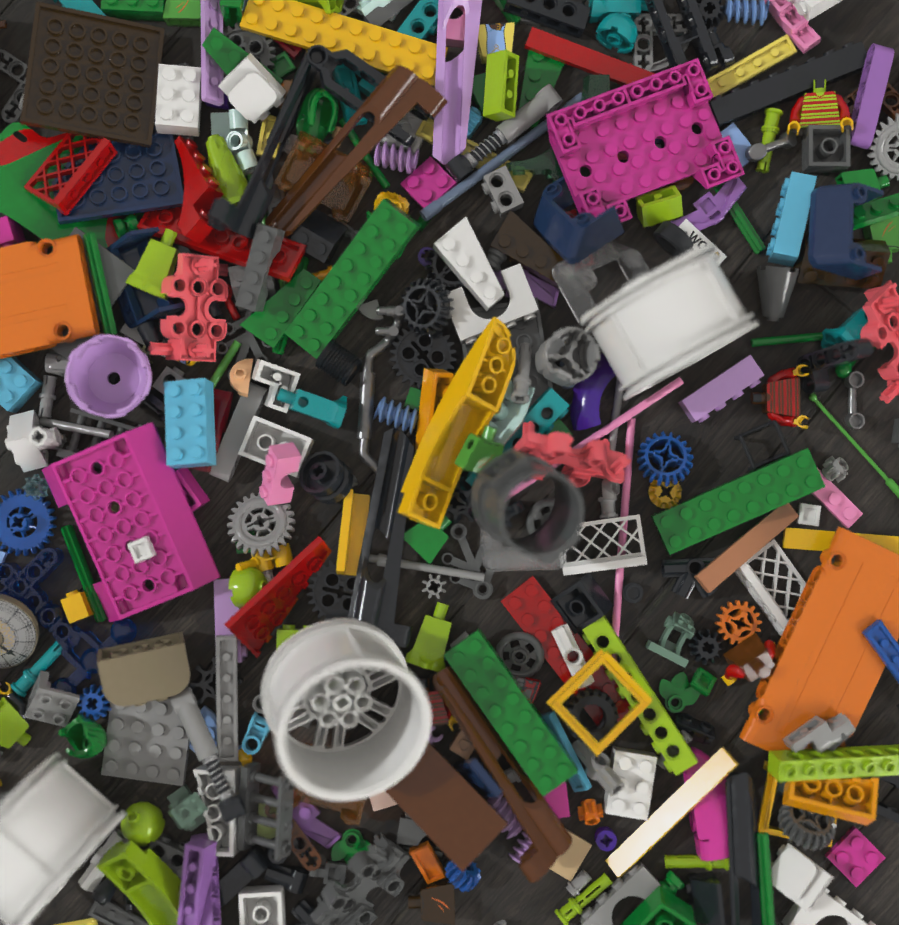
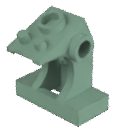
M675 611L672 616L669 615L664 622V627L666 628L658 644L648 639L645 647L685 668L689 660L680 656V651L687 638L691 639L696 629L694 628V621L690 616ZM673 629L681 633L676 644L667 640Z
M186 784L167 797L171 803L168 806L170 808L168 814L179 830L184 828L185 831L189 829L191 832L206 821L203 813L208 810V807L204 804L197 791L192 793Z

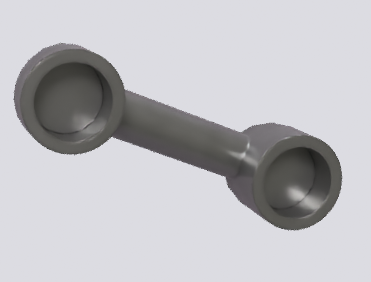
M790 131L789 135L785 132L780 135L778 140L765 145L762 143L753 144L746 149L745 156L750 162H756L764 158L767 152L777 148L789 149L794 147L797 143L796 135L793 131Z
M858 371L851 372L844 380V385L848 389V414L845 416V423L851 429H860L865 424L864 416L861 413H857L856 388L861 387L865 380L863 374Z

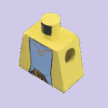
M514 22L479 25L477 45L483 64L487 63V54L505 49L512 52Z

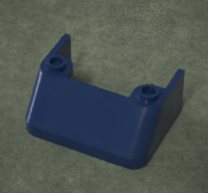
M563 176L543 190L533 225L536 232L567 263L576 264L623 234L624 229L614 206L597 217H594L591 213H580L572 219L564 211L565 208L574 203V200Z
M861 183L820 186L811 192L808 260L812 267L854 280H859L882 271V267L865 263L863 247L852 241L854 204L862 205L883 196V190Z
M153 227L129 231L106 249L119 259L124 260L126 264L135 270L150 241L149 238L156 234L159 228ZM128 284L117 299L124 321L131 329L137 328L149 321L167 318V316H171L185 308L184 302L174 304L170 297L166 301Z

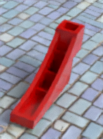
M178 136L174 142L182 161L184 197L181 217L177 224L185 237L200 244L213 229V227L207 224V215L214 199H219L224 194L219 187L220 183L212 175L213 171L206 165L205 157L199 153L197 144L189 138L186 140Z

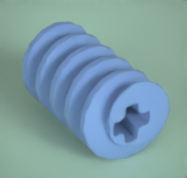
M726 0L724 14L727 16V22H730L732 17H735L736 23L739 22L740 18H743L744 24L747 23L748 19H751L752 25L759 20L760 26H762L767 18L769 0H767L766 4L764 0H759L758 3L756 0H750L749 2L748 0H741V2L740 0Z
M385 396L379 402L373 417L374 420L379 416L380 423L386 418L388 426L394 421V428L396 429L402 424V431L404 432L410 427V434L413 433L418 420L417 408L410 412V406L407 405L403 410L401 402L395 407L394 400L392 399L387 404Z

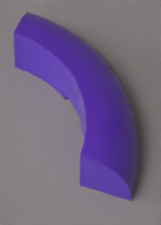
M604 353L600 354V360L597 362L594 372L574 386L572 404H570L573 430L588 429L601 424L599 415L601 396L607 384L616 376Z

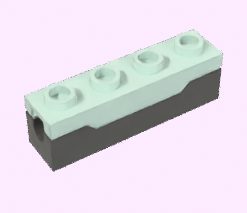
M359 0V5L355 9L364 22L381 26L413 0Z

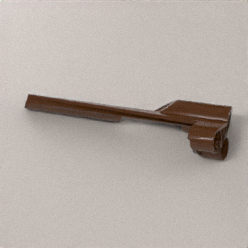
M396 65L265 219V225L284 230V238L291 235L318 207L323 199L416 104L426 114L430 113L434 118L448 101L410 69ZM367 112L373 113L375 124L348 156L335 154V149Z
M446 667L433 676L434 686L482 758L496 784L503 791L502 794L532 842L528 846L529 848L520 856L518 867L529 883L536 882L555 864L557 858L569 849L572 837L545 797L541 795L534 783L526 776L453 668ZM502 753L535 800L534 803L523 801L497 763V759Z

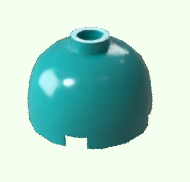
M627 13L607 15L602 19L596 30L597 40L610 50L612 47L618 48V53L631 52L638 36L637 26Z

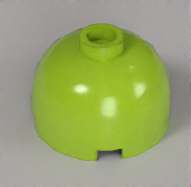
M249 567L241 571L235 569L232 572L228 585L229 590H232L233 597L230 598L232 603L239 609L268 584L262 571L255 567Z
M141 801L132 804L125 810L127 815L121 820V832L126 840H132L138 846L144 847L147 846V843L155 842L159 838L165 826V819L161 809L152 803Z

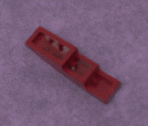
M214 389L216 453H218L222 433L226 432L234 395L233 392ZM212 466L192 467L190 469L210 473Z

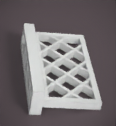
M640 514L582 522V528L578 535L589 542L582 552L575 547L573 548L580 554L576 561L566 562L565 553L568 550L561 554L564 576L647 565ZM636 519L637 529L633 534L622 528L627 520ZM624 521L621 526L615 522ZM606 523H613L618 527L612 538L602 531ZM603 524L600 529L595 525ZM590 525L598 530L591 541L581 534L583 529ZM620 529L631 536L624 546L614 540ZM637 532L639 535V540L636 537H634ZM599 533L610 539L603 550L593 543ZM632 538L640 543L641 552L631 553L626 549ZM611 541L622 548L617 556H610L605 552ZM591 544L601 551L595 559H590L584 554ZM623 550H625L627 553H629V554L620 555V554L623 552ZM602 553L608 556L599 558L602 555ZM582 556L587 559V560H580V561H579V559H580Z
M772 539L740 566L735 573L778 634L782 636L789 621L787 618L788 610H794L793 607H789L790 595L800 598L806 582L776 540ZM771 546L776 551L775 560L766 558L767 549ZM752 560H761L760 572L754 571L749 563ZM766 561L775 563L774 574L764 573ZM779 564L787 566V577L778 575ZM764 576L773 577L772 589L764 586ZM778 578L787 580L786 591L776 590ZM791 581H797L800 584V594L790 592ZM776 593L785 594L784 606L776 603Z

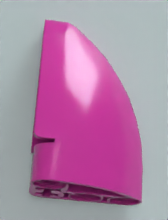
M696 747L690 748L697 757L698 763L683 771L684 783L711 758ZM726 777L688 812L691 830L696 832L694 833L696 854L703 861L729 858Z

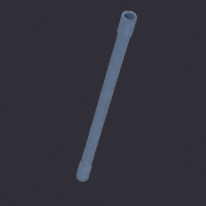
M580 92L560 109L587 100V98ZM545 119L443 196L420 210L419 213L426 222L445 206L482 180L483 176L493 172L547 132V120Z

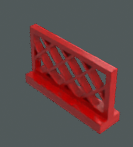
M67 133L25 184V190L54 206L60 213L67 216L118 153L110 140L83 136V140L73 142V138L77 134ZM98 143L94 150L89 151V144ZM84 146L85 152L74 154V148ZM70 149V156L60 158V154L64 150ZM86 159L81 166L76 167L75 160ZM71 162L72 168L61 169V164ZM57 165V172L47 174L50 166ZM73 175L68 182L63 183L62 176ZM58 177L59 184L49 186L48 180ZM44 181V188H33L37 182ZM59 190L60 192L56 197L51 199L49 192Z

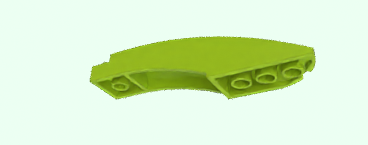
M132 840L127 843L119 841L112 846L100 859L96 867L131 900L149 925H177L181 880L150 848L142 851Z

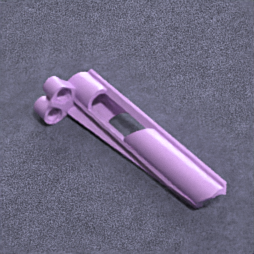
M438 0L435 90L448 103L434 117L432 156L442 165H446L452 158L462 154L466 149L482 0ZM462 5L465 9L464 49L457 57L445 62L447 22L452 11L457 6Z

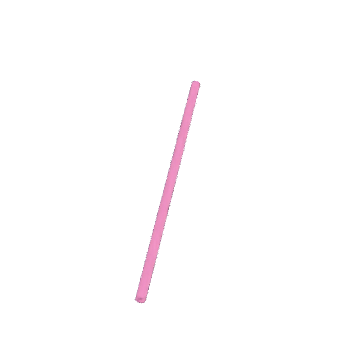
M680 377L676 378L572 448H583L593 439H601L684 384ZM552 464V467L555 469L561 464ZM532 478L526 479L512 491L508 499L537 480Z
M631 418L627 421L625 454L627 459H631V463L624 468L625 481L622 484L620 517L628 516L636 418ZM628 520L626 521V523H625V524L623 525V527H622V528H624L626 531H627V527H628ZM620 529L618 543L624 546L627 540V533ZM618 546V548H617V554H618V553L620 552V550L622 549V548L619 547V546ZM623 550V552L620 555H624L626 551ZM617 568L615 574L612 627L618 637L624 568ZM611 654V656H612V657L616 660V662H617V657H618V655H617V654Z

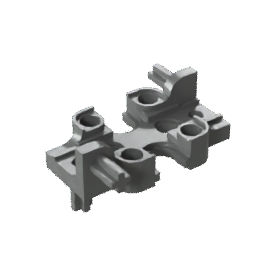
M383 833L375 834V840L373 841L375 844L373 846L370 844L367 847L369 851H359L348 861L347 867L351 872L355 873L354 879L345 885L333 880L324 887L321 893L322 898L319 896L316 899L318 907L310 915L313 922L318 925L372 924L378 916L373 909V902L366 899L368 892L373 888L380 887L396 897L404 887V882L400 877L401 868L411 856L402 847L387 839Z

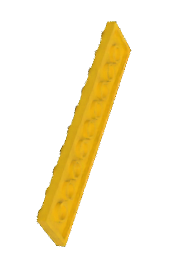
M248 0L239 25L242 30L304 49H309L313 45H322L331 52L348 49L374 69L388 74L396 65H401L410 69L420 79L425 80L435 89L437 44L334 12L326 14L324 9L295 0ZM446 47L445 58L448 52V47Z

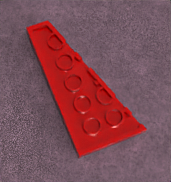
M319 536L224 624L256 658L261 654L260 648L265 642L268 643L272 638L270 634L274 628L282 624L298 601L297 595L301 589H306L309 585L308 579L310 576L318 572L332 552Z

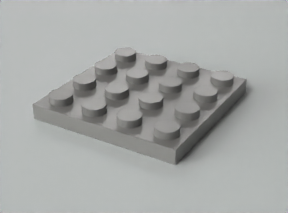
M170 698L160 702L156 700L148 701L143 706H117L110 703L112 709L109 711L106 733L107 743L104 748L101 775L178 786L185 785L190 740L179 715L173 708Z

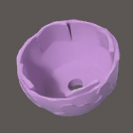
M111 334L96 335L79 345L69 355L64 379L69 396L81 410L104 418H119L126 416L127 413L134 410L149 394L152 384V370L149 360L137 344L127 337ZM112 373H118L120 376V381L115 385L109 382V376Z

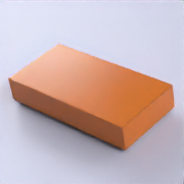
M429 841L409 848V853L427 884L446 878V870Z

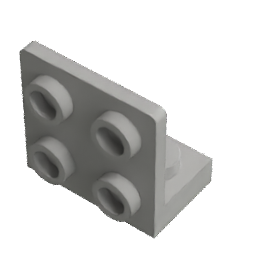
M41 670L27 699L24 717L65 727L80 700V695L50 688L51 682L48 681L49 672Z

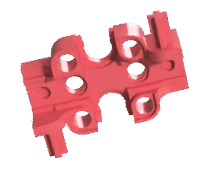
M187 253L178 254L176 273L163 279L161 294H167L168 297L181 298L185 303V311L180 316L171 315L167 316V319H160L161 333L169 340L167 343L150 342V346H148L150 355H165V360L216 362V341H221L225 338L227 323L224 319H214L209 313V305L213 301H227L228 285L218 276H228V264H220L219 257ZM175 281L178 284L177 290L174 287ZM196 281L202 285L199 293L195 292L193 287ZM174 324L176 325V328H177V329H176V332L173 331V325H174ZM194 324L200 326V333L198 335H195L192 331ZM212 327L214 328V334H213V335H212V333H211V328H212Z
M888 280L883 286L871 288L864 292L868 302L862 308L867 315L868 322L860 332V338L869 339L873 347L877 349H882L888 342L893 346V358L877 369L882 379L888 380L887 388L879 397L886 404L890 403L895 396H899V295L896 291V282L892 283L891 280Z
M532 421L522 424V438L514 445L513 449L535 455L551 466L552 464H564L565 466L561 469V473L576 488L587 485L591 477L606 478L608 481L619 484L625 481L624 468L631 463V459H627V455L622 452L610 450L608 439H593L583 448L574 449L570 448V445L573 443V437H570V434L563 432H553L549 435L535 433V424ZM538 475L531 478L543 481L546 475Z

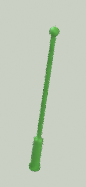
M814 393L810 394L809 400L814 401L816 403V405L835 424V426L844 434V436L854 445V447L864 456V458L873 466V468L883 477V479L885 480V484L899 498V486L897 485V483L892 478H888L886 476V474L876 465V463L867 455V453L857 444V442L847 433V431L838 423V421L819 402V400L817 399V395Z

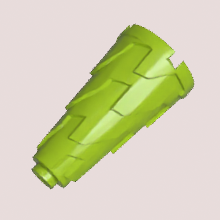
M219 134L211 135L206 141L209 167L213 171V177L220 183L219 187L224 194L221 198L230 201L237 207L248 182L228 148L224 137Z

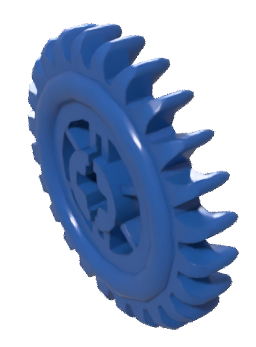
M20 488L16 489V494L13 491H8L9 497L6 495L0 496L3 502H0V542H2L0 549L8 547V554L15 550V556H19L22 550L24 556H28L30 550L33 554H36L37 547L43 550V542L49 544L48 536H54L51 528H56L57 525L53 524L52 521L56 520L57 517L51 516L55 509H48L51 502H44L45 496L41 495L38 497L37 491H33L32 494L28 488L24 490V494ZM23 507L29 508L32 511L24 513ZM19 508L18 513L11 516L12 512ZM36 517H37V526L34 525V519H35ZM20 519H23V520H24V521H22V525H23V526H19V524L21 523V520H20ZM34 528L35 531L27 536L26 531ZM20 531L22 537L16 536L15 533Z

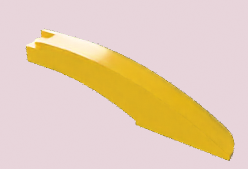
M493 317L467 354L442 397L419 444L401 490L404 493V497L397 512L410 518L412 521L440 529L454 489L463 471L461 467L454 464L469 434L481 436L485 425L489 424L494 414L498 413L514 371L516 352L515 347H512L509 330L498 318Z

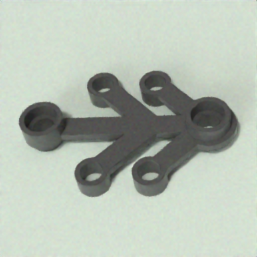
M247 309L244 318L234 323H227V326H232L233 330L226 335H234L236 330L242 328L240 324L252 315L254 311ZM247 330L246 333L226 343L220 342L216 346V351L220 355H225L234 340L242 344L236 363L247 358L249 348H251L256 358L255 363L260 358H265V361L269 362L268 358L263 355L254 335ZM262 341L264 347L272 348L269 345H265V342ZM225 345L226 351L220 352V346ZM230 368L229 371H228V378H229V380H230V371H231L232 368Z
M461 523L454 524L450 531L451 536L458 540L467 562L454 557L449 552L442 555V562L445 565L451 564L463 570L480 572L479 569L488 548L492 545V540L487 536L482 537L479 542V550L474 558L465 537L467 535L466 527ZM458 527L463 530L460 536L455 534V529ZM483 539L490 541L487 547L482 545ZM445 555L452 557L449 563L444 561ZM495 555L488 558L489 566L485 572L484 582L460 578L455 582L452 580V576L449 577L450 581L453 584L459 583L473 589V594L479 599H487L493 593V585L490 581L496 567L500 564V559ZM496 558L498 560L497 565L492 566L490 560ZM485 585L487 587L486 592L481 593L479 587Z

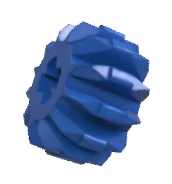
M95 684L91 685L90 689L85 687L83 688V694H79L81 702H78L77 707H82L79 714L86 712V718L90 719L93 717L97 721L100 716L106 717V711L112 709L108 704L111 702L104 695L102 685L98 689ZM94 699L98 701L95 706L92 704Z
M450 860L445 867V876L450 879L449 883H452L455 889L459 888L461 892H469L481 879L479 874L481 870L476 867L477 863L472 861L462 872Z

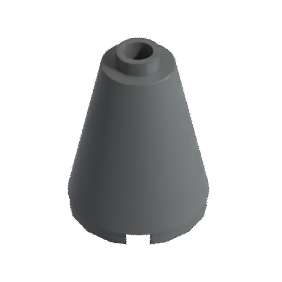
M757 266L762 316L766 317V321H779V318L784 317L799 274V268H795L794 272H790V267L766 266V270H761V266Z

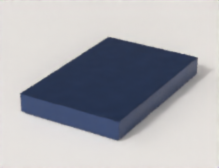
M476 759L460 760L453 765L484 798L499 797L503 793Z

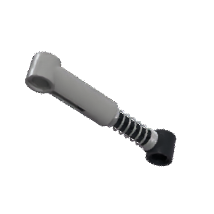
M551 84L546 85L532 100L516 111L515 118L503 121L496 127L492 136L489 135L488 139H484L483 143L480 142L479 146H475L474 150H470V153L458 154L452 158L445 168L459 184L474 172L473 168L479 164L480 160L483 161V158H487V155L489 153L492 154L493 150L496 151L498 146L501 147L500 145L505 143L509 144L543 116L552 113L562 104L563 99Z
M187 687L181 693L171 696L170 700L174 710L181 719L199 762L202 761L203 765L207 767L208 777L212 778L213 788H216V793L219 794L218 799L220 802L218 803V808L224 821L228 823L247 812L241 797L233 792L234 790L229 786L230 782L226 780L225 771H222L223 766H220V760H217V753L219 751L200 712L197 699L192 689Z

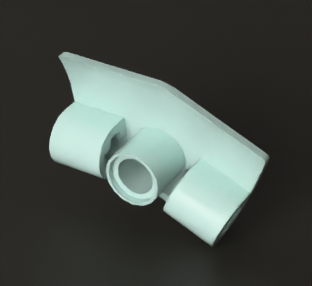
M230 109L229 112L211 113V134H219L224 137L244 176L253 173L258 161L252 149V138L248 133V120L237 109Z
M510 380L500 410L494 414L488 424L497 428L494 440L505 445L522 425L535 391L534 387H529L528 389L529 402L517 404L510 399L514 391L513 381Z

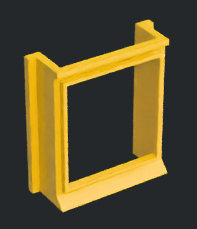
M600 649L546 703L562 717L591 748V751L598 756L652 703L653 699L608 652ZM603 664L639 702L597 743L563 707L562 703Z
M764 760L763 769L767 771L768 761ZM767 771L757 822L758 832H766L769 835L789 839L788 836L783 835L782 829L769 825L778 781ZM833 840L828 845V847H832Z

